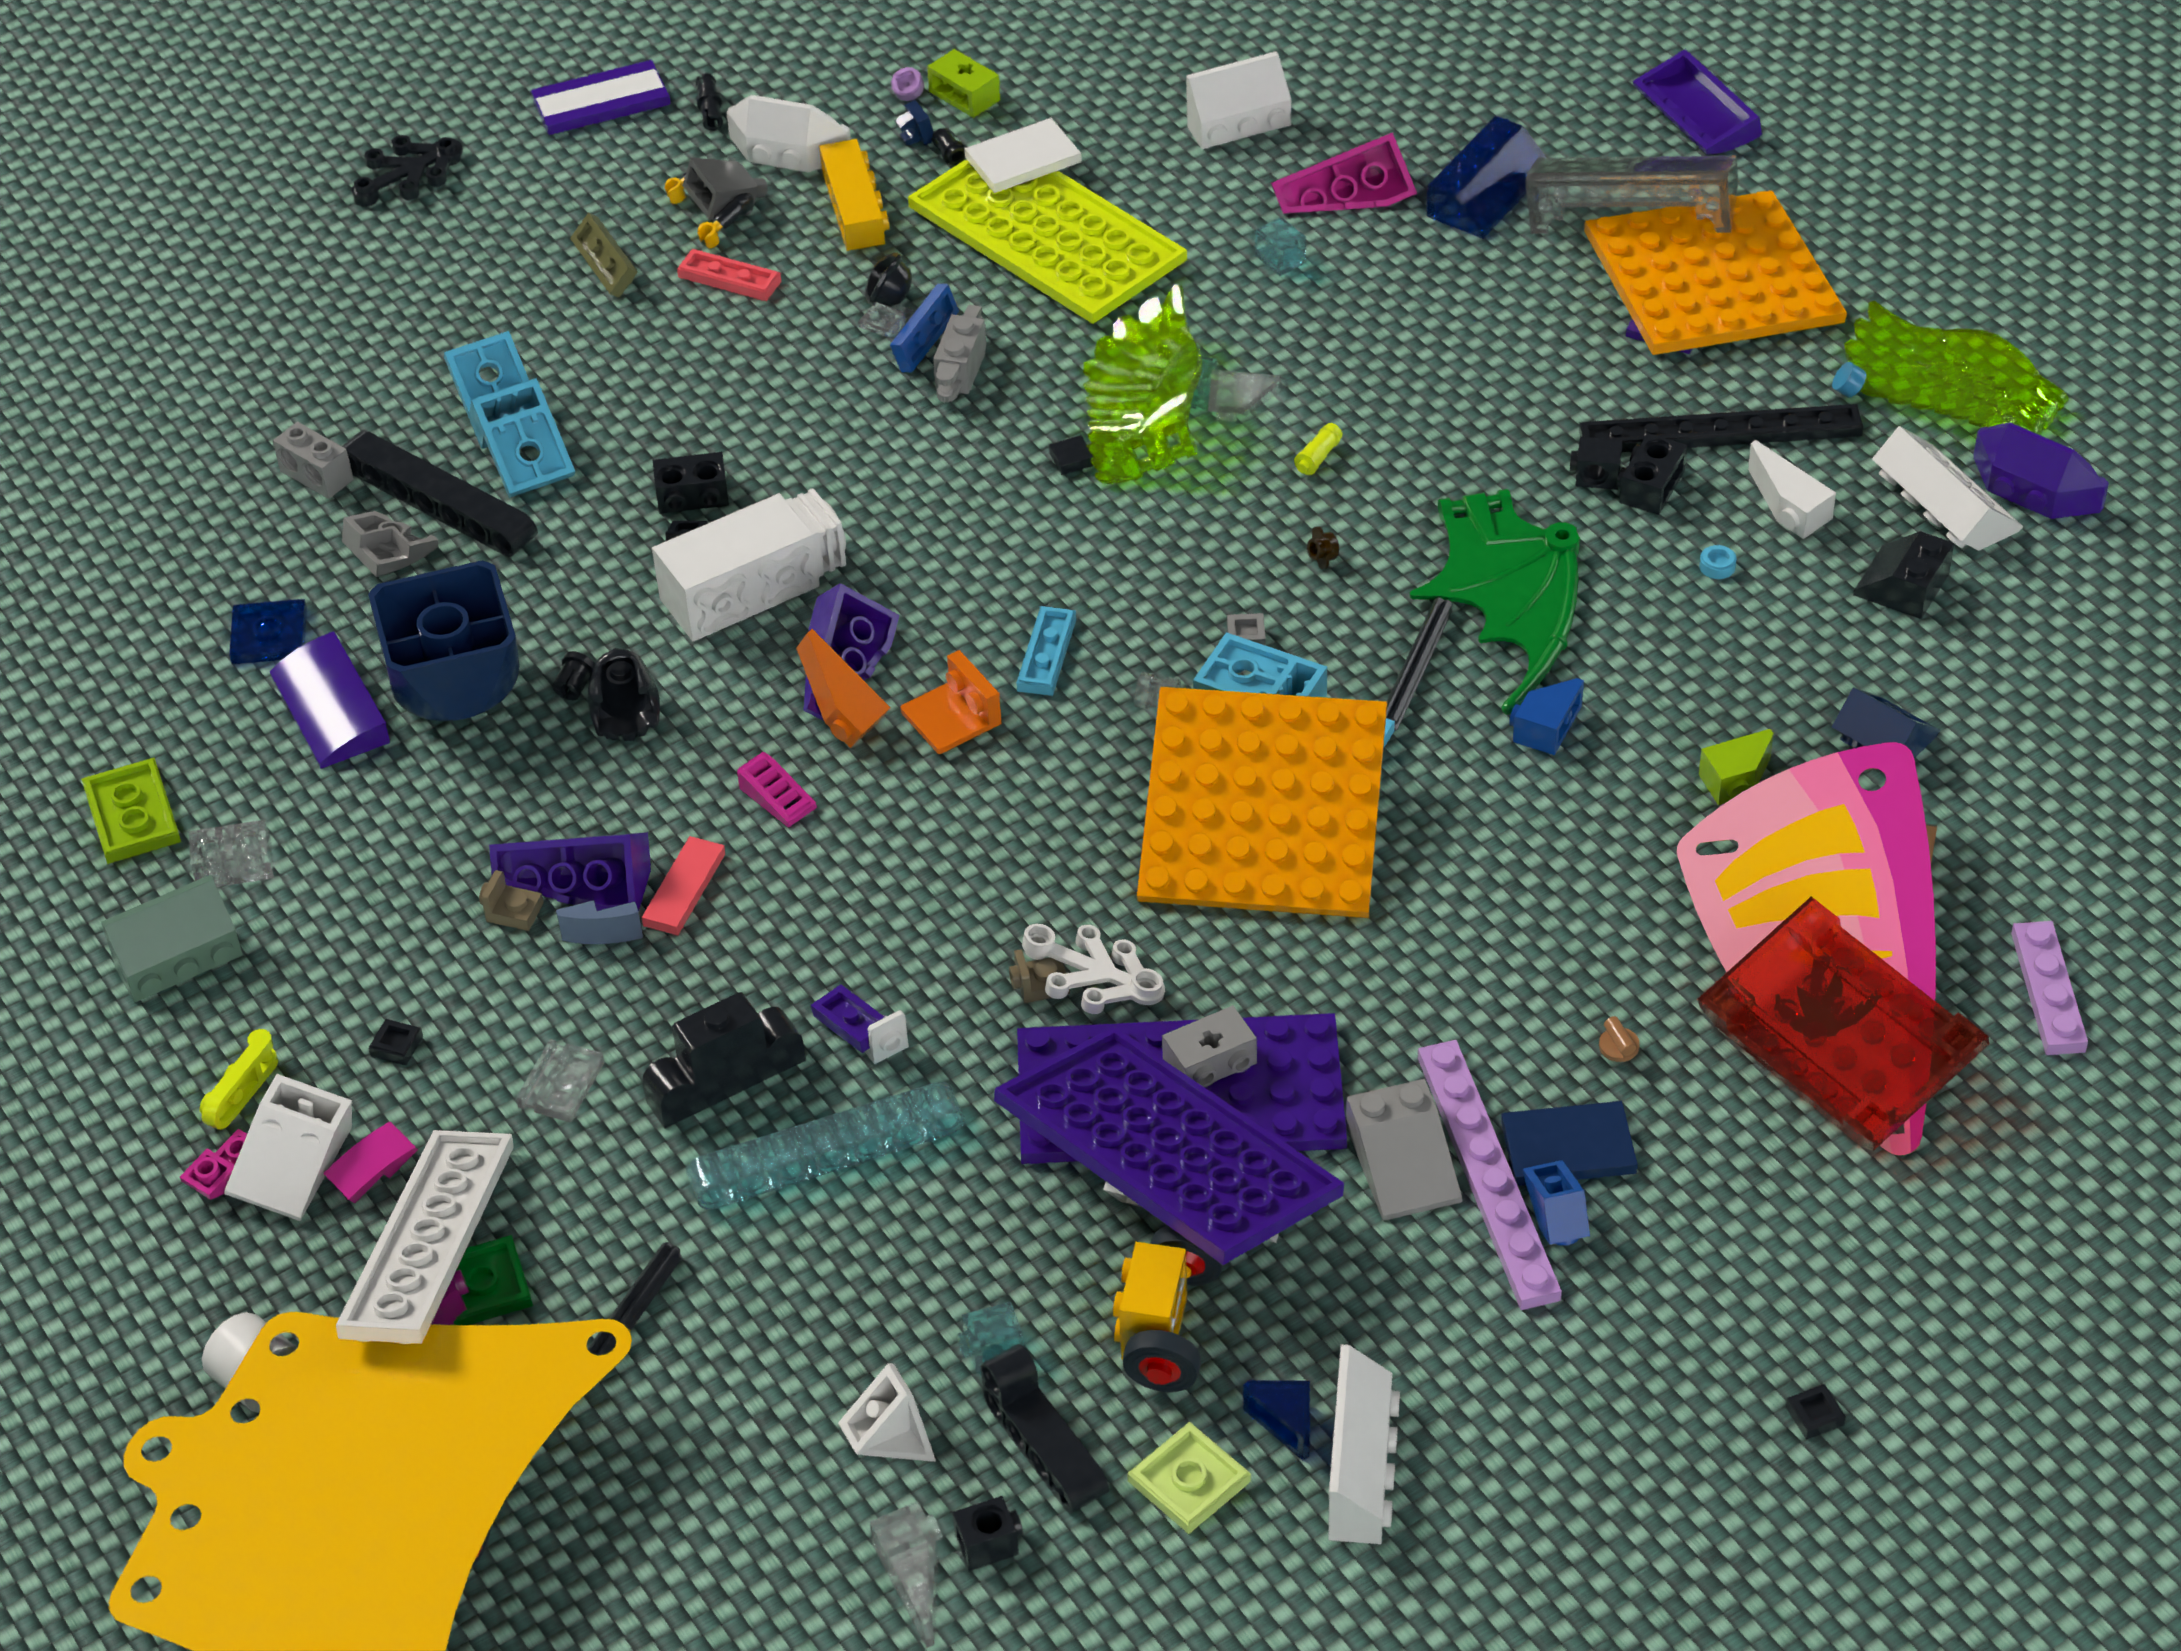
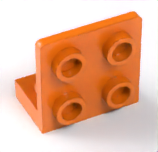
M960 650L947 655V683L901 705V714L937 754H943L1002 724L999 692Z

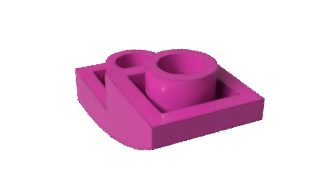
M388 1122L355 1144L323 1174L348 1200L355 1204L383 1175L390 1179L418 1148L392 1122Z
M238 1128L215 1153L207 1148L180 1176L181 1181L210 1200L224 1194L247 1133Z

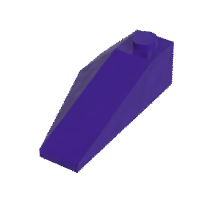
M840 583L817 597L809 631L813 629L865 681L871 677L875 671L874 667L881 657L891 648L899 614ZM806 675L803 711L823 720Z
M648 832L489 845L491 875H493L495 870L503 871L507 886L542 893V896L556 899L558 902L577 905L594 900L597 911L631 902L636 903L639 911L651 872Z

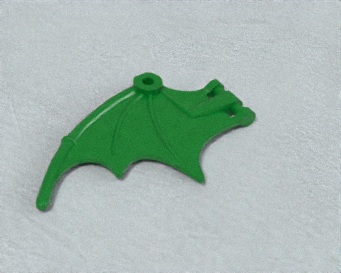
M1509 489L1497 490V494L1488 496L1485 493L1464 495L1461 500L1451 501L1450 498L1439 499L1438 512L1440 519L1445 524L1449 539V559L1438 576L1429 583L1410 591L1409 597L1416 600H1435L1441 597L1444 600L1449 599L1450 601L1476 607L1483 612L1486 619L1484 628L1478 637L1479 643L1505 641L1512 642L1523 648L1528 655V671L1523 682L1504 701L1501 707L1505 715H1510L1516 704L1521 705L1527 693L1538 687L1549 673L1561 651L1566 649L1568 645L1567 638L1573 623L1579 583L1577 556L1580 549V537L1577 533V527L1566 522L1551 524L1547 529L1531 525L1515 513ZM1499 508L1500 512H1490V509ZM1464 514L1465 517L1455 518L1454 515Z

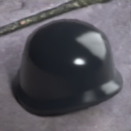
M897 252L888 254L874 265L865 288V297L870 305L894 308L908 295L912 283V274L910 268L902 261L901 254Z

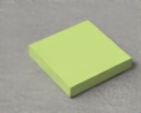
M1188 1422L1127 1473L1128 1482L1188 1534L1251 1482V1473L1191 1422Z

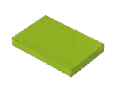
M155 758L81 779L107 864L181 842Z

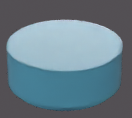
M1709 546L1701 552L1699 568L1709 578L1725 579L1735 572L1737 557L1735 552L1726 546Z

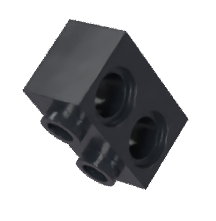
M1647 433L1641 445L1634 446L1628 467H1622L1616 483V486L1621 488L1619 503L1660 515L1685 472L1687 445Z
M723 452L653 460L659 514L729 506Z

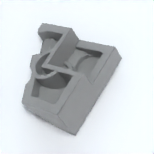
M377 511L348 516L343 519L342 542L376 577L407 567L438 547V539L435 536L430 535L424 539L411 534V526L402 522L392 521L388 516Z

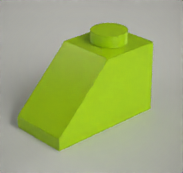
M1771 729L1701 749L1699 776L1718 806L1725 804L1760 782L1771 758L1774 735Z

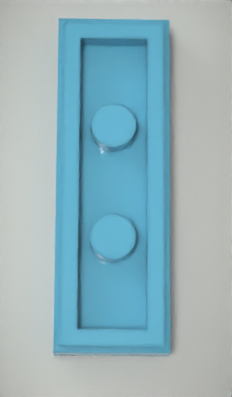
M1040 607L1016 682L1017 692L1053 696L1076 623V610Z

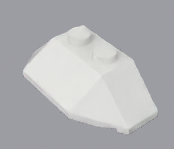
M750 95L727 110L730 138L747 161L751 163L812 172L821 168L819 145L851 140L849 127L844 124H838L831 116L809 104Z

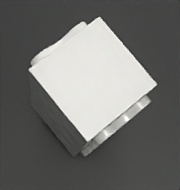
M813 488L808 490L806 494H798L794 499L789 498L785 500L778 493L652 547L659 597L685 633L694 642L820 587L819 577L823 576L825 572H832L836 567L846 566V539L842 523L836 512Z

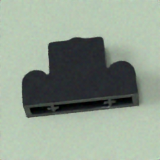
M738 992L672 1025L676 1057L658 1059L645 1070L642 1082L646 1103L665 1129L806 1061L803 1038L781 1008L769 1007L757 1013L742 992Z

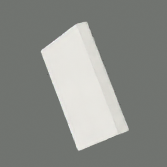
M1052 118L964 148L965 158L994 193L1081 162V152Z

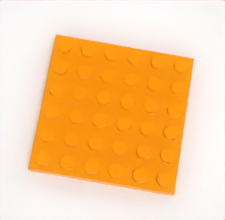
M1773 190L1585 220L1584 232L1652 355L1845 323L1847 315L1845 308Z
M1160 687L1137 901L1369 918L1387 702Z

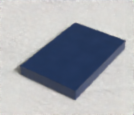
M1622 1101L1501 1113V1125L1509 1162L1517 1186L1526 1185L1523 1168L1563 1160L1576 1180L1637 1174L1638 1164Z

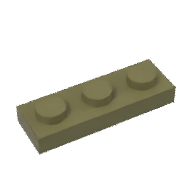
M588 213L570 239L609 294L620 298L638 271L597 216Z

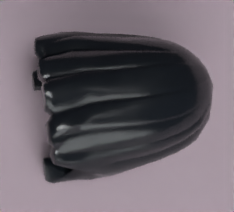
M614 648L603 654L594 665L588 687V706L595 731L598 736H605L606 739L617 740L621 736L624 741H634L636 736L647 735L649 727L655 728L659 724L660 697L656 683L644 661L635 652Z

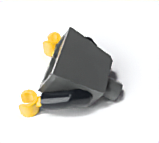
M690 158L687 172L683 174L684 178L681 180L679 178H670L665 183V191L672 204H678L686 198L685 188L709 220H716L714 223L704 222L698 227L699 239L701 242L705 239L708 249L714 248L719 244V230L722 228L726 230L739 217L749 215L753 210L756 198H764L767 194L765 179L752 178L743 165L736 161Z

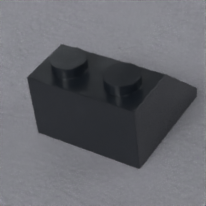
M1919 531L1882 545L1854 589L1853 595L1922 619L1949 575L1954 543Z

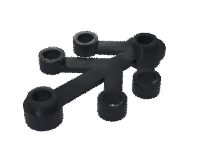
M399 135L391 141L393 152L398 156H384L383 151L378 148L367 150L364 158L369 169H395L373 180L368 177H361L355 180L352 186L354 203L361 207L376 204L379 201L378 190L405 177L407 179L401 181L398 186L400 196L404 200L416 199L420 195L419 185L425 168L435 163V166L428 168L426 171L428 184L433 187L444 185L447 182L446 172L448 167L457 164L461 160L463 153L462 143L451 137L440 138L435 143H411L410 137ZM408 154L422 155L420 157H400Z

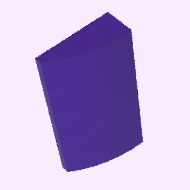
M1686 49L1633 80V86L1706 154H1717L1733 150L1762 136L1760 117Z
M334 631L322 635L296 649L269 671L273 682L320 769L390 743L386 722Z

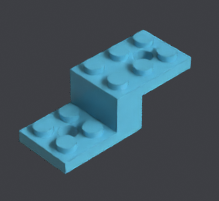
M509 331L444 352V359L481 449L489 448L509 498L575 475V469L537 378L529 380ZM485 367H491L498 372L499 377L493 382H487L480 377L479 372ZM525 446H533L538 450L539 457L534 461H527L521 457L519 451Z
M1226 632L1193 679V689L1327 698V666ZM1244 670L1251 672V674L1244 676L1236 674ZM1387 718L1384 747L1394 733L1395 721Z

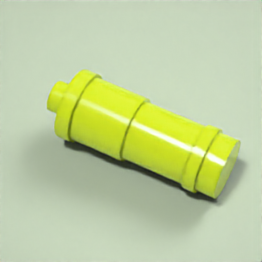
M1327 423L1319 430L1315 438L1295 456L1294 464L1299 472L1312 475L1317 471L1319 465L1325 460L1328 453L1338 445L1343 436L1339 426L1334 423Z

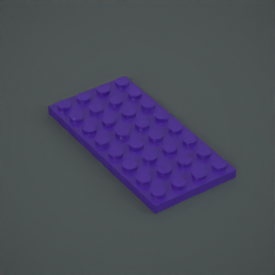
M1335 1013L1243 1017V1020L1257 1038V1064L1250 1066L1243 1072L1233 1073L1217 1080L1205 1088L1297 1151L1347 1149ZM1197 1020L1017 1028L1018 1076L1114 1026L1163 1059L1162 1035ZM1020 1120L1021 1164L1078 1162Z
M1115 1026L995 1088L994 1102L1222 1265L1341 1198L1344 1193L1343 1181Z

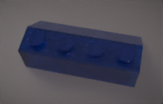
M1495 115L1428 184L1426 217L1484 239L1550 169L1551 163L1524 126Z

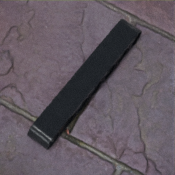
M361 430L342 445V447L347 449L353 476L507 557H512L538 534L536 524L526 513L367 430Z

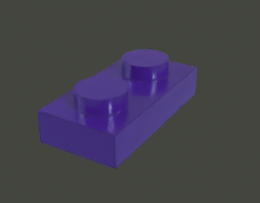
M842 984L811 1004L812 1013L816 1019L861 1053L870 1048L868 1027L885 1018Z

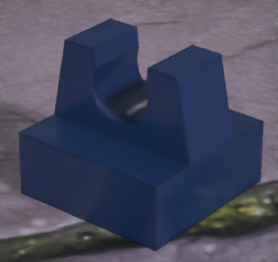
M916 100L904 105L906 112L895 120L896 125L902 132L900 134L902 141L906 146L922 141L925 146L932 143V138L935 137L933 136L934 131L929 116Z

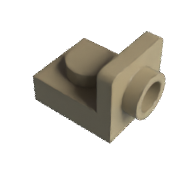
M498 870L494 871L489 882L483 884L479 895L480 904L484 908L486 922L526 931L530 930L544 904L542 893L507 886L504 872Z
M1022 949L1014 951L1015 965L1009 966L1013 989L1020 988L1024 1004L1052 998L1045 992L1048 975L1054 972L1066 974L1063 962L1051 957L1026 962Z

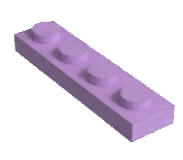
M2053 921L2013 923L2011 935L2045 1054L2056 1055L2086 1052L2088 1045L2087 1036Z

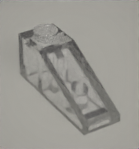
M917 1501L870 1521L873 1547L925 1647L929 1648L935 1645L939 1564L937 1541L942 1539V1535L932 1514L926 1516Z

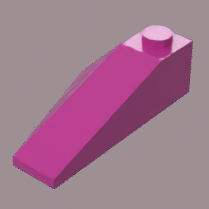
M1393 132L1271 183L1283 214L1387 207L1417 194Z

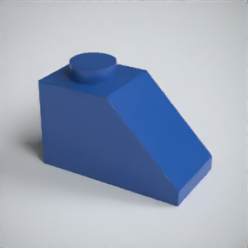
M1575 678L1529 691L1522 704L1514 706L1510 716L1509 725L1514 726L1513 742L1555 755L1582 707L1584 680Z
M1563 1160L1523 1168V1175L1540 1231L1548 1243L1561 1246L1571 1245L1577 1242L1579 1238L1589 1237L1590 1230L1584 1189Z

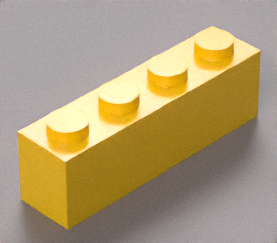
M857 139L819 145L821 171L846 250L851 251L884 245V231L890 229L886 210L880 211L883 210L880 191H874L876 190L873 170L867 171L870 170L867 151H861Z

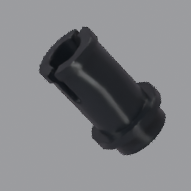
M940 128L933 133L935 138H932V143L941 151L942 158L947 164L958 165L965 160V145L961 141L956 140L947 128Z

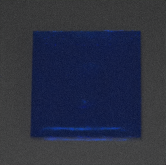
M305 599L233 605L229 651L231 664L283 660L293 651L305 645L307 617Z

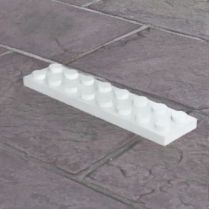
M433 1130L336 1324L338 1339L357 1340L360 1342L381 1341L398 1342L400 1344H422L514 1148L512 1134Z

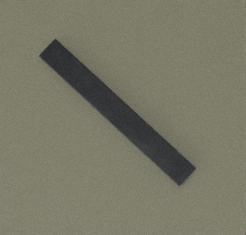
M1857 404L1579 422L1580 437L1622 440V452H1632L1635 445H1641L1647 433L1686 444L1687 448L1751 444L1755 440L1760 443L1860 437L1863 434V424Z

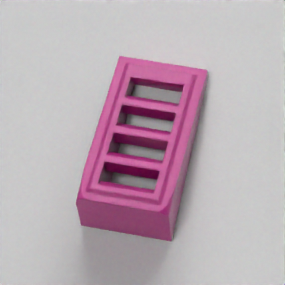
M761 752L742 765L737 771L739 789L788 828L817 808L816 802L766 752ZM771 782H773V784H771V785L768 786L767 788H764L765 786H767L768 784H770ZM782 792H785L784 794L775 799L776 796H778ZM793 800L797 801L788 809H784V806H786Z

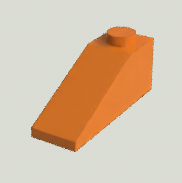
M811 629L796 647L824 722L830 727L832 734L838 740L844 741L852 748L879 723L891 707Z

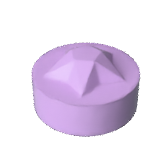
M906 67L898 70L893 75L891 87L897 98L903 101H911L922 94L924 81L918 70Z

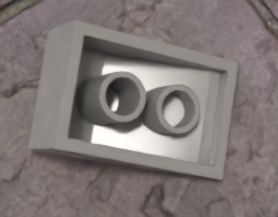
M1425 1079L1347 1097L1346 1128L1383 1221L1462 1202V1195L1439 1113Z

